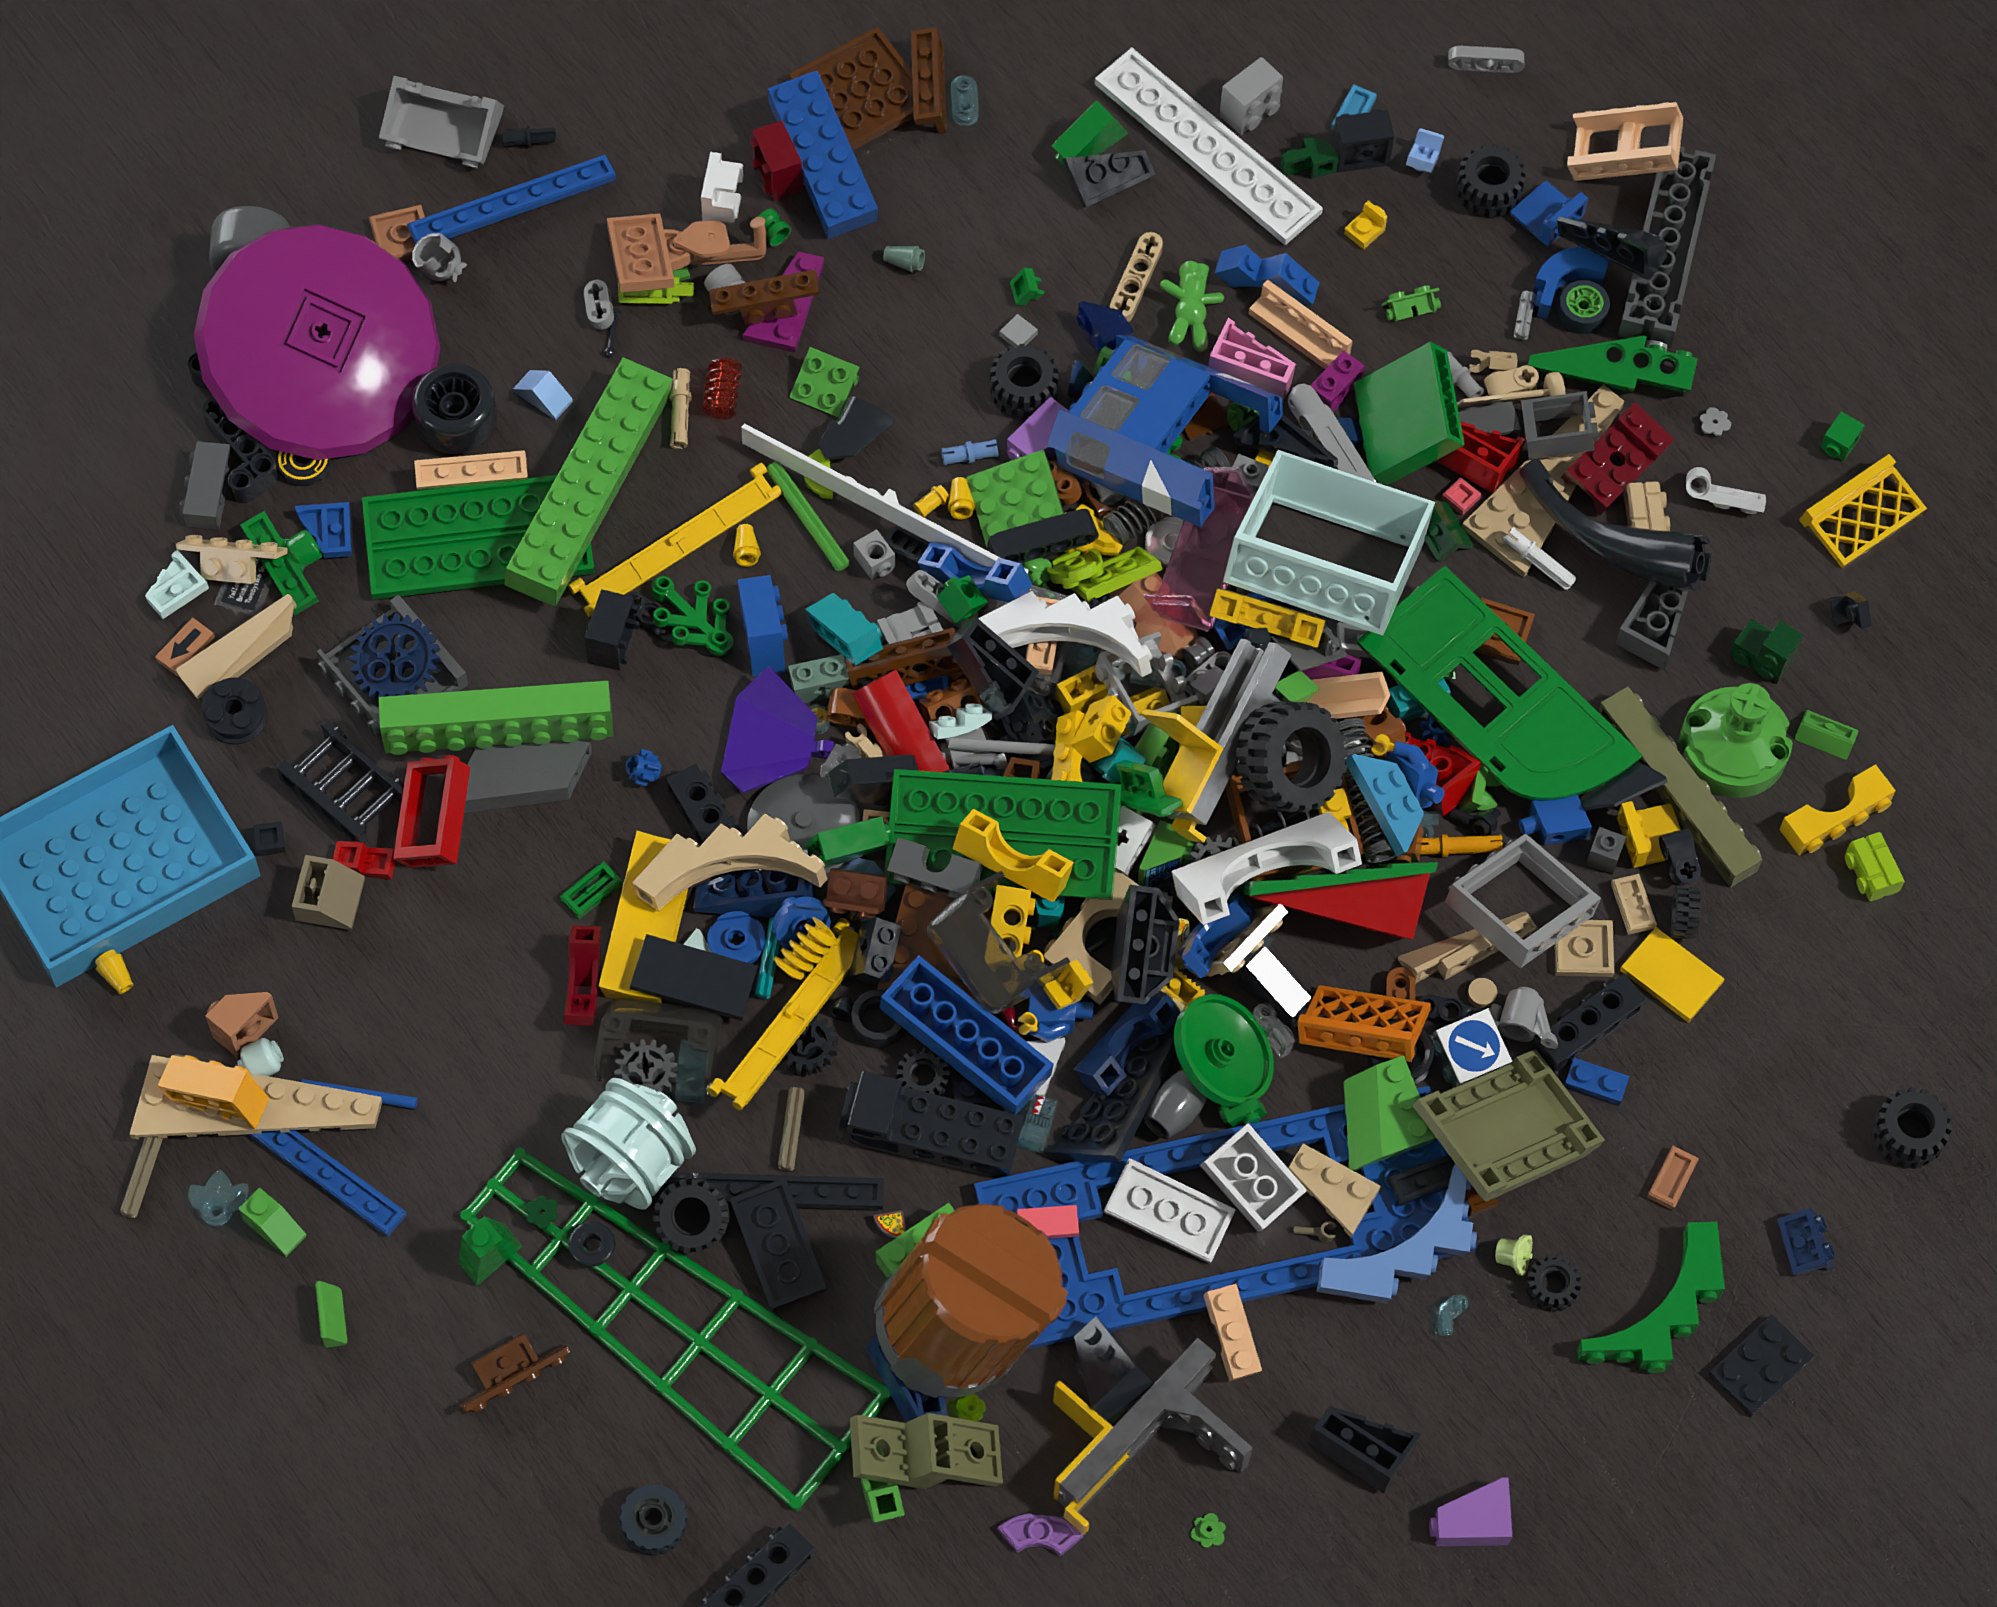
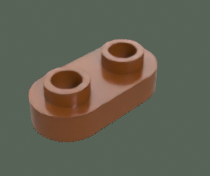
M1048 460L1050 468L1053 470L1051 472L1061 504L1070 505L1075 503L1082 493L1078 480L1070 472L1059 468L1057 460Z
M1403 967L1391 970L1386 979L1385 996L1415 1000L1414 974ZM1402 982L1405 987L1398 988L1395 983ZM1385 1006V1011L1392 1009L1391 1007ZM1409 1011L1405 1014L1409 1018L1414 1016L1415 1011ZM1396 1016L1388 1020L1391 1022L1401 1019L1399 1018V1016Z

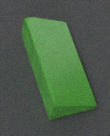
M1806 710L1795 740L1846 760L1849 757L1859 731Z
M318 1281L315 1286L322 1342L326 1348L346 1345L347 1333L342 1290L337 1286Z

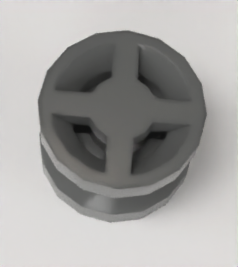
M1202 636L1195 640L1194 645L1186 646L1182 649L1184 659L1194 671L1216 653L1209 641Z

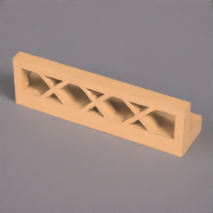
M1269 280L1263 284L1261 297L1249 308V315L1324 369L1343 350L1350 355L1351 339Z
M525 450L414 461L417 490L528 480Z

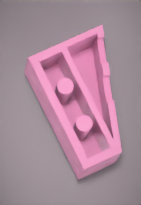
M1228 318L1210 355L1208 367L1282 397L1283 403L1291 386L1296 364L1269 345L1265 347L1254 340L1255 336L1249 331L1244 333L1234 326L1235 322Z

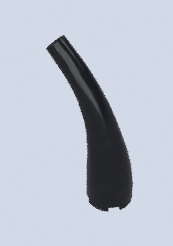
M1540 459L1532 460L1520 469L1519 474L1549 516L1577 543L1606 562L1651 582L1678 589L1699 591L1701 590L1700 585H1698L1700 580L1707 581L1711 566V554L1705 553V544L1710 543L1708 537L1595 522L1577 510L1562 496L1553 485L1554 478Z

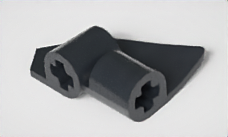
M851 396L837 420H832L818 447L825 460L855 457L895 423V419L875 405L858 397Z
M1636 762L1614 779L1586 792L1580 799L1585 811L1598 808L1619 811L1622 803L1628 802L1630 799L1661 786L1668 781L1666 776L1660 772Z

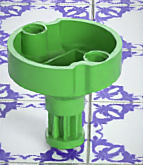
M1752 683L1742 684L1739 687L1720 688L1703 695L1689 709L1679 735V744L1685 748L1683 758L1686 757L1690 760L1697 776L1707 782L1712 793L1730 798L1754 796L1775 784L1785 769L1793 742L1786 737L1789 722L1784 712L1770 699L1768 692L1763 687Z

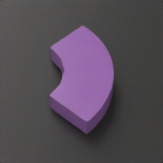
M1025 1514L1014 1517L998 1527L1000 1534L1017 1553L1027 1547L1041 1546L1051 1549L1061 1556L1083 1538V1534L1072 1524L1053 1515Z

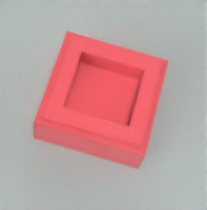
M1460 477L1443 493L1442 500L1447 502L1459 514L1463 515L1480 499L1481 493Z

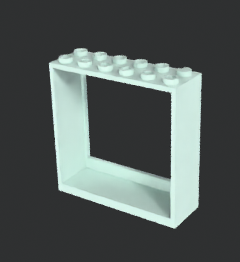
M1278 450L1234 537L1223 582L1383 636L1423 546L1435 502ZM1275 502L1407 546L1409 549L1394 583H1390L1256 538V535L1272 503Z

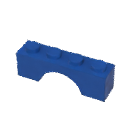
M930 542L918 561L922 571L927 572L942 584H945L955 576L960 579L969 575L984 597L1007 603L1025 595L1032 585L1021 563L998 558L993 567H986L965 558L954 547Z

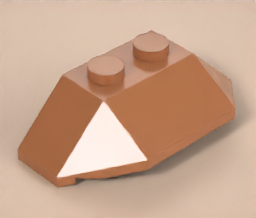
M1157 573L1110 592L1109 600L1118 596L1123 604L1128 603L1135 614V619L1132 621L1136 622L1135 632L1138 638L1160 632L1162 636L1158 648L1162 655L1170 653L1173 659L1181 660L1184 658L1182 649L1186 646L1194 645L1195 640L1199 638L1189 610Z

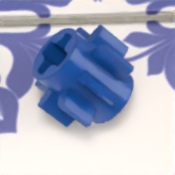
M1428 714V722L1422 721L1420 729L1425 731L1422 740L1431 739L1436 741V745L1443 744L1447 746L1448 737H1453Z
M640 749L639 755L633 753L628 758L626 772L630 775L629 779L634 780L635 784L647 786L648 780L654 782L659 777L661 763L658 761V756L653 755L652 751Z

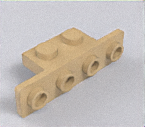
M189 535L185 537V540L176 543L177 550L200 552L201 576L206 580L252 584L256 582V557L277 559L287 554V548L278 547V544L274 542L253 545L251 540H238L233 543L227 542V538L222 537L202 540L200 535Z

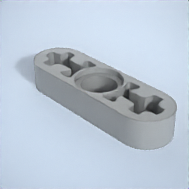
M1454 46L1448 52V65L1455 70L1517 73L1524 69V53L1521 50L1510 48Z
M918 570L907 580V588L912 595L960 628L969 620L966 619L957 624L953 621L937 598L944 590V584L927 572ZM978 612L974 615L977 618H979Z

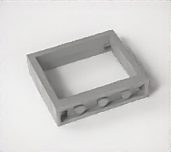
M1525 833L1514 842L1510 840L1498 853L1496 851L1492 852L1481 865L1475 864L1462 878L1456 877L1454 883L1448 887L1449 893L1445 903L1513 963L1522 968L1593 917L1601 898ZM1518 861L1571 906L1525 940L1521 939L1471 895Z

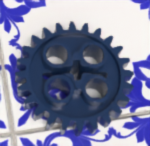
M397 613L394 614L393 621H390L386 615H383L382 624H379L375 619L372 620L374 626L372 630L364 626L365 637L356 636L360 645L351 646L357 655L349 657L352 663L357 664L352 666L350 671L353 674H358L354 681L357 684H362L360 689L364 693L369 691V696L373 700L378 695L379 697L416 695L419 689L427 692V687L424 685L426 681L435 683V680L430 676L431 673L440 672L434 663L442 661L439 655L435 654L441 648L438 644H433L437 638L434 634H429L431 631L427 625L421 627L422 622L419 619L414 620L412 623L411 617L407 614L403 621H401ZM395 636H399V637L397 638L396 645H395V643H394V638H395ZM388 641L387 647L384 650L377 651L379 643ZM415 641V646L412 649L404 650L407 642ZM411 667L414 668V672L411 676L406 678L403 677V673L406 669ZM386 668L384 676L381 678L375 677L379 669ZM396 674L397 680L395 683H392V681L394 680V676Z

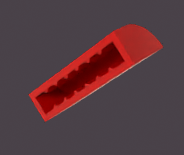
M897 670L852 693L885 756L915 755L919 771L944 772L950 770Z

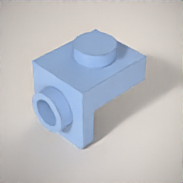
M1420 128L1406 165L1418 171L1431 173L1438 160L1444 136Z

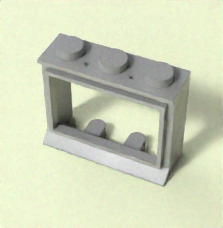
M1158 631L1139 638L1138 642L1141 645L1145 644L1152 655L1150 662L1173 701V704L1155 711L1176 713L1181 716V706H1196L1198 701L1196 695L1187 698L1184 694L1186 687L1184 676L1175 678L1171 671L1173 665L1172 655L1170 653L1162 655L1158 648L1162 636ZM1104 651L1099 654L1095 673L1098 679L1106 685L1108 696L1114 695L1132 712L1126 727H1129L1135 736L1138 732L1146 730L1151 722L1142 715L1139 716L1113 667L1127 662L1114 653Z

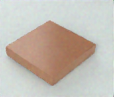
M421 205L369 217L376 244L400 261L412 259L415 243L407 229V224L425 218Z

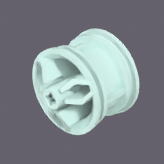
M611 1078L606 1084V1091L602 1092L595 1103L574 1124L573 1128H567L561 1135L576 1173L580 1174L583 1169L586 1171L580 1178L581 1183L596 1196H601L617 1203L625 1202L638 1209H647L652 1203L651 1197L659 1191L660 1187L673 1172L682 1165L684 1159H690L696 1152L695 1145L682 1116L679 1113L675 1117L672 1116L677 1109L675 1103L662 1092H656L652 1088L639 1084L633 1085L619 1078Z

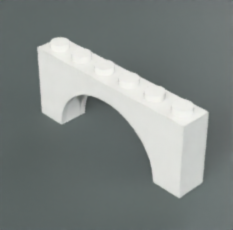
M1326 812L1173 870L1172 876L1177 896L1204 925L1230 915L1227 904L1230 894L1243 882L1263 872L1293 865H1313L1329 869L1338 874L1359 866L1362 862L1357 839L1330 812Z

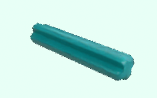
M774 917L769 919L755 989V996L762 999L770 998L776 963L773 958L775 956L778 957L780 942L772 931Z

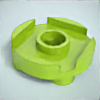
M1088 549L1089 554H1081L1080 551L1075 550L1057 557L1052 561L1053 567L1048 566L1047 568L1050 580L1053 583L1062 584L1064 589H1070L1077 586L1081 580L1101 576L1104 571L1100 552L1096 549Z

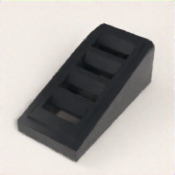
M896 525L884 540L895 553V557L915 571L921 570L918 561L930 542ZM900 537L904 538L898 545H895Z

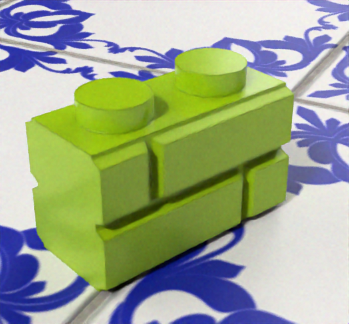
M1880 832L1869 835L1866 838L1854 840L1849 844L1845 854V862L1850 870L1854 869L1858 877L1856 880L1858 889L1862 894L1866 893L1869 901L1898 893L1901 890L1905 881Z

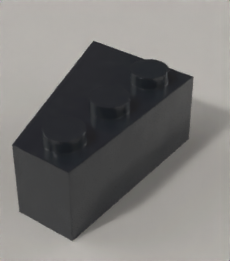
M977 617L960 626L947 646L996 721L1014 711L1039 673L1032 664Z

